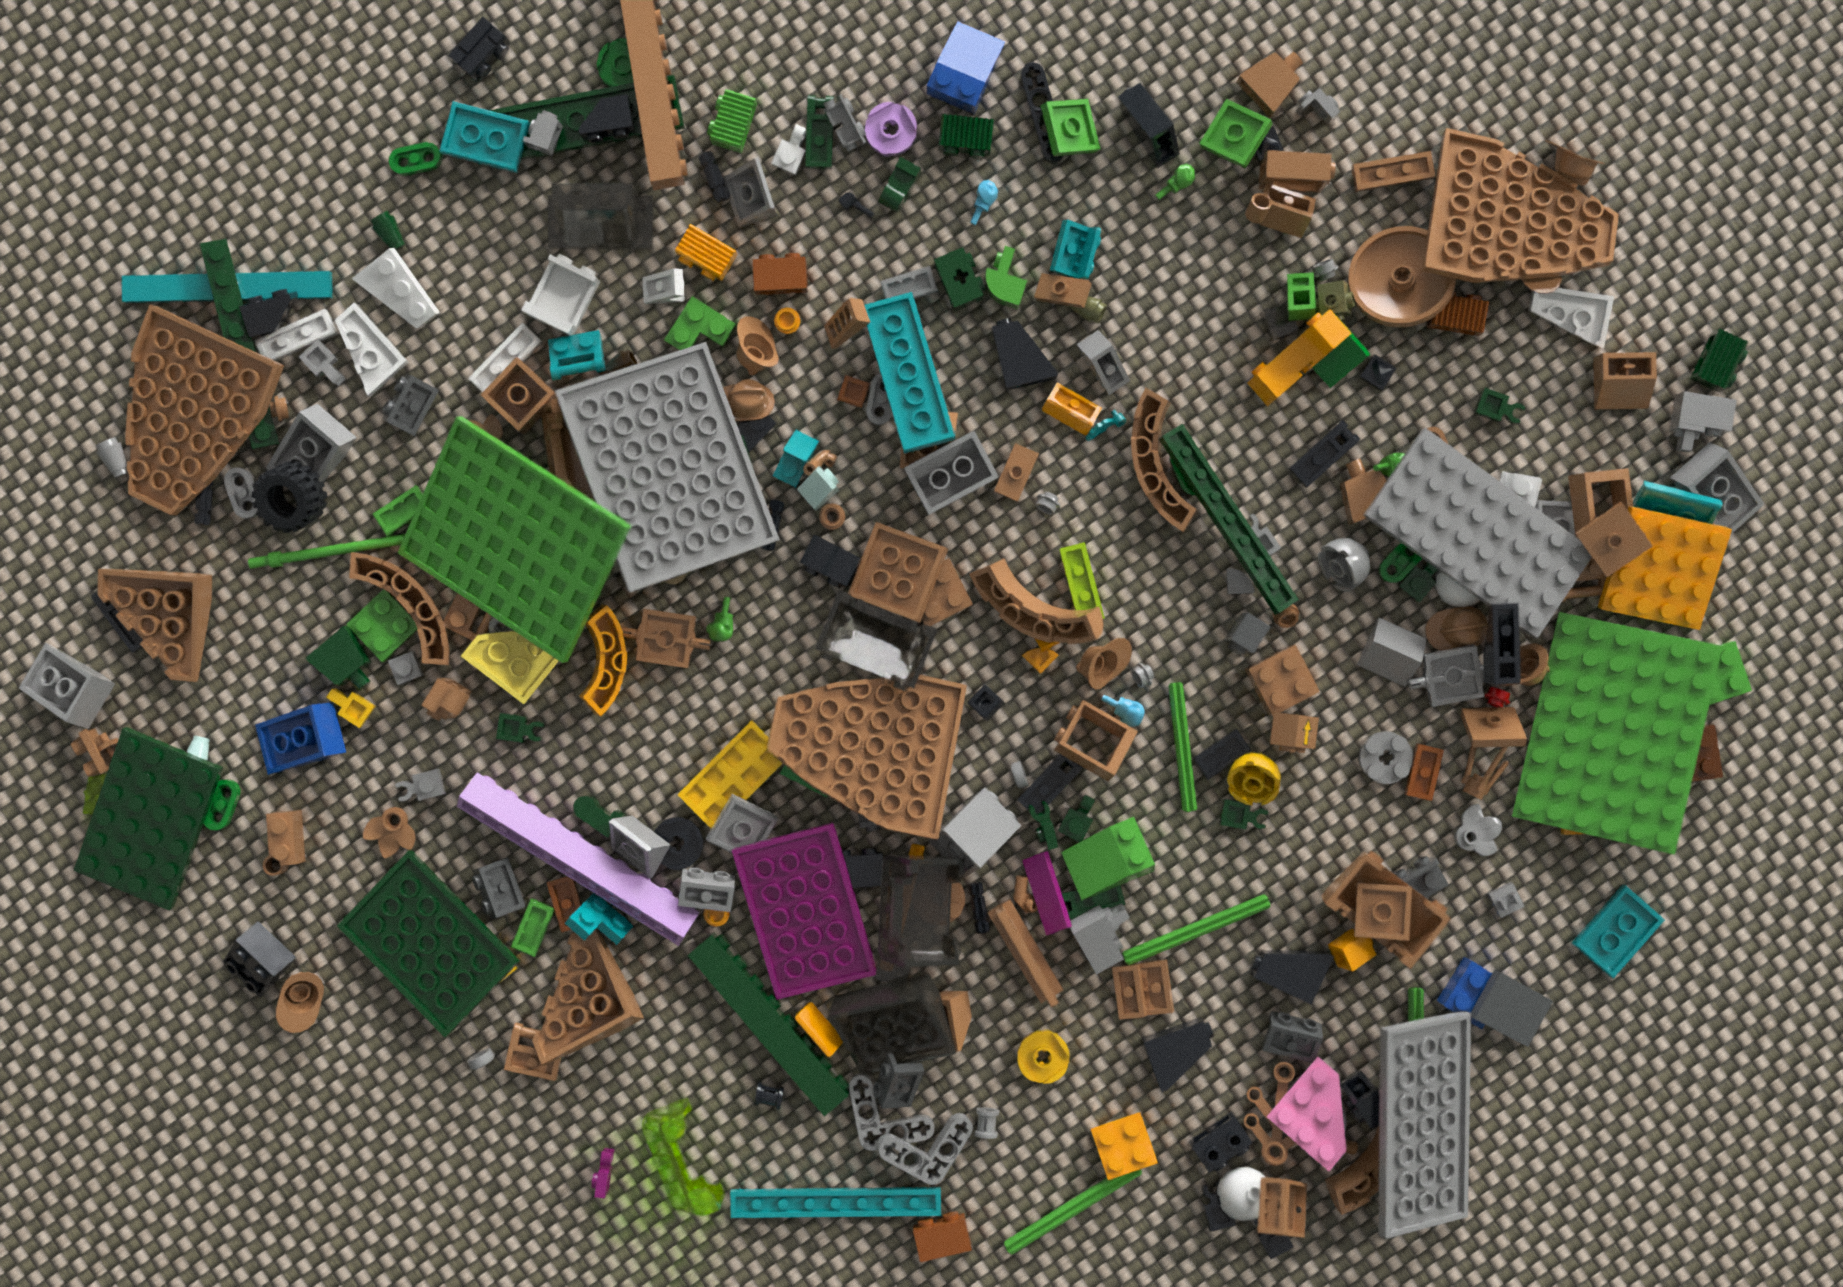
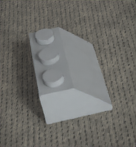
M975 431L904 468L928 515L999 478Z

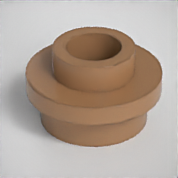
M274 396L275 401L270 402L272 418L278 417V421L283 422V419L289 418L286 398Z
M827 504L821 509L819 520L825 528L835 530L843 525L845 512L837 504ZM830 512L837 514V519L834 522L829 521L827 518Z
M1292 604L1277 615L1273 613V620L1282 628L1292 627L1298 622L1299 610Z

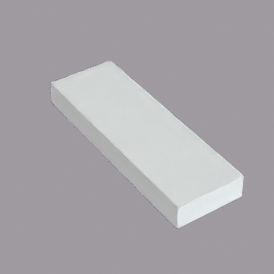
M323 309L254 340L259 354L278 361L311 346L317 339L323 341L338 333L328 310Z
M521 323L468 379L483 392L516 357L524 362L542 341L524 323Z

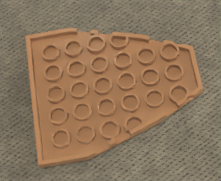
M1449 128L1445 129L1441 142L1422 271L1478 283L1557 277L1611 264L1614 258L1618 213L1602 205L1600 200L1593 195L1590 198L1576 189L1578 185L1569 178L1543 164H1540L1539 167L1525 160L1527 155L1518 152L1516 155L1503 148L1505 143L1497 139Z
M149 304L131 353V362H135L134 378L129 379V386L133 387L132 403H128L125 433L126 445L130 446L131 461H127V472L129 473L128 494L169 515H178L219 475L266 415L284 365L160 307Z
M910 674L907 676L884 677L871 680L835 682L822 687L780 696L776 699L766 751L813 788L883 829L938 840L967 685L919 674Z

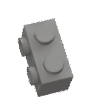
M699 868L683 869L678 906L731 912L735 876L724 871L710 873L704 872Z

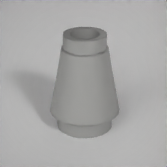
M116 437L95 445L98 450L96 454L111 474H113L114 478L128 473L121 442L118 443Z

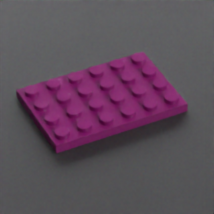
M833 822L732 849L776 1000L877 974L875 961Z

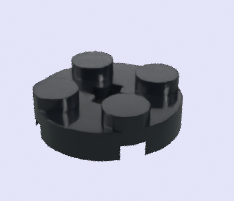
M672 817L661 822L655 829L654 833L669 844L674 841V836H679V839H683L685 843L679 851H677L676 847L670 846L661 862L662 865L672 870H682L690 867L700 858L704 848V837L700 828L693 820L684 817Z

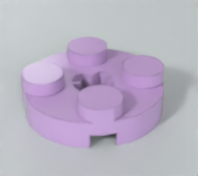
M894 102L881 103L874 107L868 115L865 125L866 139L871 148L884 157L901 155L909 150L916 140V119L910 109L904 105L894 104ZM887 123H890L892 126H898V130H895V135L886 134L883 129H887L885 127Z

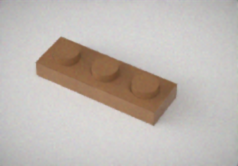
M1431 151L1357 163L1351 166L1356 192L1430 180L1435 177Z

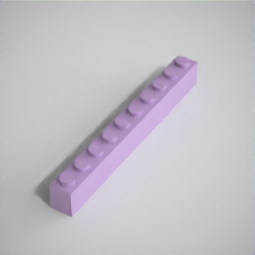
M476 773L459 796L458 808L677 946L681 944L700 912L692 907L678 906V899L673 896L670 890L658 887L644 874L631 870L624 861L620 859L615 860L602 847L593 846L588 843L578 832H571L563 827L559 820L545 816L538 807L533 804H526L513 791L504 790L496 785L492 778Z

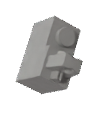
M1685 391L1676 394L1669 430L1674 431L1673 436L1677 437L1676 451L1691 452L1694 440L1699 439L1700 433L1705 432V435L1710 437H1721L1722 434L1731 432L1737 400Z
M1122 903L1110 909L1109 907L1102 909L1098 905L1071 920L1072 927L1070 929L1096 975L1124 959L1119 951L1124 947L1115 933L1120 928L1119 925L1130 918Z

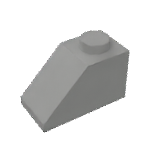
M1099 330L1077 344L1086 364L1108 395L1130 381L1113 345Z

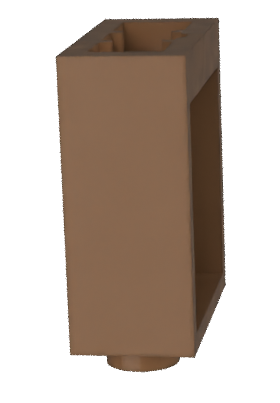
M1268 150L1260 162L1258 189H1263L1265 184L1269 183L1290 191L1321 192L1326 185H1329L1330 179H1333L1335 175V163L1331 162L1332 154Z
M1629 468L1585 472L1568 476L1575 533L1596 519L1591 484L1610 482L1613 507L1620 502L1623 503L1627 510L1629 506L1633 507Z
M1082 700L1078 706L1073 705L1068 712L1066 719L1069 720L1066 728L1061 727L1056 734L1054 741L1058 743L1054 751L1104 780L1109 781L1115 776L1138 731ZM1081 716L1119 738L1105 765L1067 744Z
M1261 1177L1258 1217L1259 1233L1305 1238L1307 1183L1288 1179ZM1297 1207H1301L1300 1213L1297 1212Z

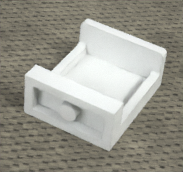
M550 254L548 257L549 264L530 302L526 301L521 311L571 336L575 334L600 281L595 277L596 272L582 265L579 269L571 265L573 262L571 259L561 254H558L557 257Z

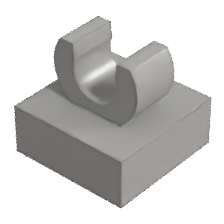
M1512 882L1487 893L1500 918L1525 907Z

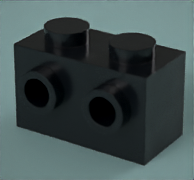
M1360 1071L1340 1084V1087L1347 1096L1343 1101L1351 1113L1355 1115L1360 1124L1365 1121L1370 1129L1375 1126H1380V1093L1364 1073Z
M1229 1112L1188 1141L1209 1173L1213 1170L1217 1172L1223 1169L1228 1164L1227 1160L1235 1155L1239 1157L1245 1154L1250 1149L1249 1145L1253 1143L1232 1112Z

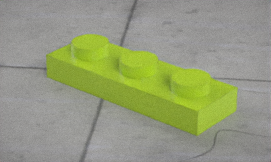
M1085 542L1060 548L1059 552L1074 609L1087 610L1100 607L1104 619Z

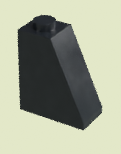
M1141 83L1126 89L1118 96L1122 114L1157 168L1180 155L1174 124Z
M1011 318L996 321V326H992L991 331L1005 391L1057 379L1056 369L1018 320L1012 322Z
M1261 950L1259 955L1255 954L1249 968L1252 969L1250 974L1254 978L1312 1005L1334 956L1326 951Z
M1201 1017L1141 1038L1161 1092L1167 1091L1212 1047L1210 1039L1214 1037L1209 1022L1204 1024Z

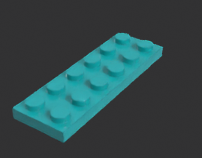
M912 292L865 304L864 306L871 322L867 325L868 333L904 454L955 440V433Z

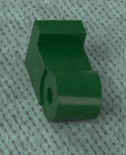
M900 157L878 203L897 213L919 179L921 168Z
M593 796L579 797L573 805V810L577 817L607 838H610L609 821L613 818L627 816L620 810H614L611 814L601 807L599 801Z

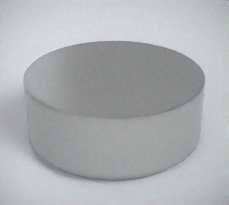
M1021 761L1012 763L1011 770L1017 787L1029 786Z
M486 1048L470 1057L467 1063L471 1070H477L490 1063L495 1056L491 1048Z

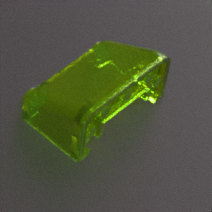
M686 1097L647 1113L642 1120L641 1126L673 1208L684 1213L706 1216L719 1211L725 1197V1192L721 1182L711 1184L706 1181L704 1175L691 1179L677 1140L686 1131L684 1117L692 1111L689 1099Z

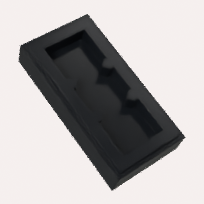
M1234 729L1194 756L1193 760L1206 779L1209 780L1233 764L1236 759L1244 754H1248L1252 750L1240 732Z

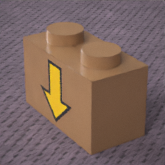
M1274 712L1270 744L1279 745V750L1305 753L1306 748L1315 749L1319 718Z

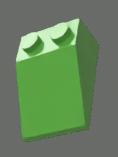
M1134 817L1112 825L1061 852L1081 901L1155 871V863Z

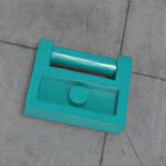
M599 330L548 339L550 373L553 381L561 380V377L595 370L597 373L605 371L602 336Z

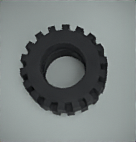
M285 462L258 477L259 480L253 485L256 490L252 491L251 497L255 498L252 504L259 511L256 513L257 516L264 518L265 521L263 523L266 526L272 525L273 530L277 532L280 530L283 533L296 532L316 521L324 513L322 510L327 505V502L324 501L327 498V492L323 491L325 484L323 481L320 482L318 480L319 474L317 472L312 473L311 467L308 465L302 467L301 462ZM283 486L294 494L297 503L296 508L286 501L283 494Z

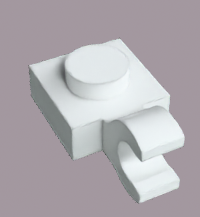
M796 125L790 142L781 140L771 163L773 166L795 176L797 175L806 155V150L800 148L806 136L805 128Z

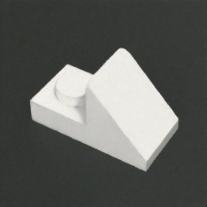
M670 269L642 277L645 304L684 301L683 269Z

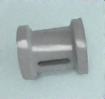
M989 1107L976 1108L978 1126L974 1136L985 1139L997 1138L998 1132L995 1129L996 1116L999 1115V1110Z

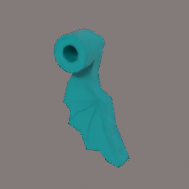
M1113 410L1111 412L1113 418L1104 419L1097 423L1086 436V440L1088 442L1112 425L1117 427L1123 426L1127 421L1123 414Z

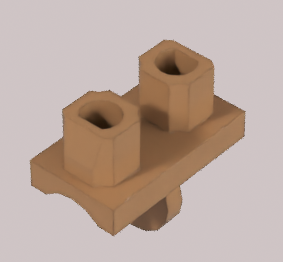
M95 728L91 730L84 729L78 733L80 737L71 743L73 751L78 756L89 752L93 760L83 764V769L88 777L107 774L118 738L110 740L106 732L99 735Z

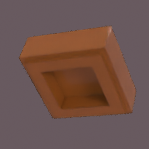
M845 375L837 401L862 409L870 383Z

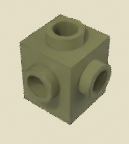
M1341 280L1317 285L1318 298H1315L1317 313L1319 312L1323 316L1327 311L1331 310L1341 321H1345V317L1352 316L1355 300L1353 292H1350L1349 284Z

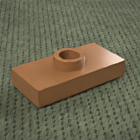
M1041 273L1034 298L1037 301L1084 308L1092 284L1089 280Z
M1015 443L994 492L1018 502L1039 453Z

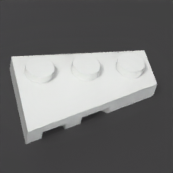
M389 248L352 278L417 329L423 327L440 313L394 248Z
M1557 288L1554 292L1548 294L1532 291L1528 311L1594 346L1604 349L1614 296Z
M353 303L335 319L346 348L349 350L355 363L356 371L364 384L367 396L371 397L409 363L356 303Z

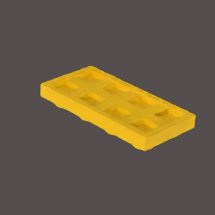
M752 720L677 795L712 828L731 794L747 800L783 763L766 751L769 736Z

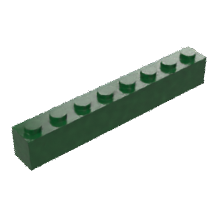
M713 932L687 956L825 1117L849 1096V1083L841 1074L837 1076L831 1070L833 1065L824 1054L820 1056L815 1051L814 1047L816 1045L807 1034L803 1036L798 1031L797 1027L799 1025L790 1014L786 1016L781 1011L780 1007L782 1005L779 1000H776L773 994L769 996L764 991L763 987L765 985L756 974L751 975L747 971L746 967L748 965L739 954L734 955L730 951L729 947L731 945L722 934L717 935Z

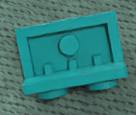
M1068 219L1063 220L1049 271L1065 277L1088 279L1094 269L1093 260L1095 252L1101 242V228L1087 227Z

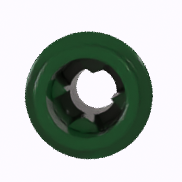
M385 211L370 220L373 226L371 229L388 248H394L397 251L406 245L394 215L391 216L388 211Z

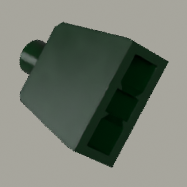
M348 626L341 627L305 658L337 686H344L350 681L358 691H361L371 683L370 679L363 672L371 664V660L357 635Z

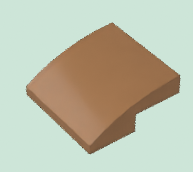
M1167 959L1112 967L1119 1020L1144 1018L1147 1015L1174 1012Z

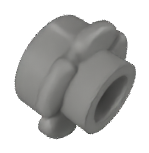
M1333 259L1322 261L1313 266L1314 277H1319L1321 281L1332 278L1336 275L1334 271L1338 269V266L1334 264Z
M1050 492L1037 495L1038 499L1035 506L1041 512L1054 515L1055 511L1060 509L1059 499L1056 495Z
M1137 663V666L1131 670L1133 680L1140 688L1146 685L1150 687L1154 678L1151 667L1147 664Z

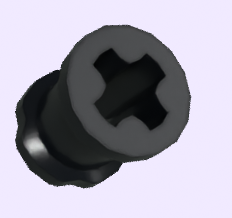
M758 1082L754 1106L764 1104L775 1106L776 1110H780L784 1086L774 1088L763 1086L762 1082Z

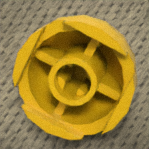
M1254 752L1244 754L1234 761L1227 777L1228 790L1237 801L1252 806L1253 802H1262L1261 805H1266L1273 801L1279 793L1281 773L1276 763L1270 757Z

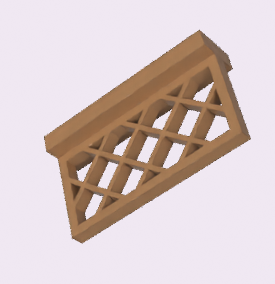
M1011 899L989 910L990 918L1040 1003L1048 1000L1051 1007L1058 1004L1056 994L1063 991V988Z

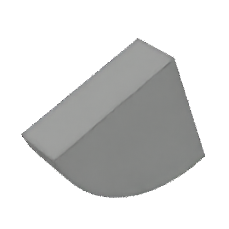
M1226 568L1227 595L1255 593L1253 584L1246 574L1237 569Z

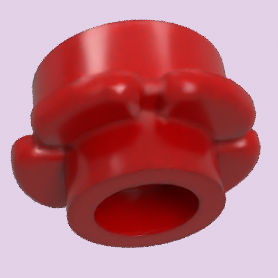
M1490 687L1488 694L1484 695L1488 699L1487 704L1503 708L1504 705L1510 704V693L1502 689Z

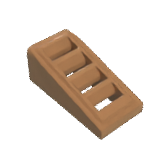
M849 298L824 325L832 349L838 348L871 323L863 300Z

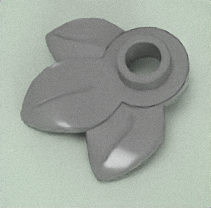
M1480 804L1471 805L1461 816L1462 826L1455 833V842L1461 849L1466 851L1474 850L1480 856L1492 855L1497 851V846L1493 839L1500 834L1502 821L1496 817H1484ZM1468 833L1471 835V842L1467 840Z

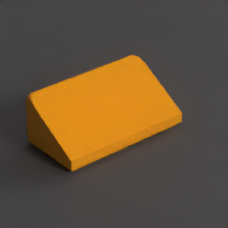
M1058 382L1042 408V411L1083 435L1088 434L1102 410V407Z
M812 1002L807 1003L796 1013L795 1020L827 1057H830L843 1043V1037Z

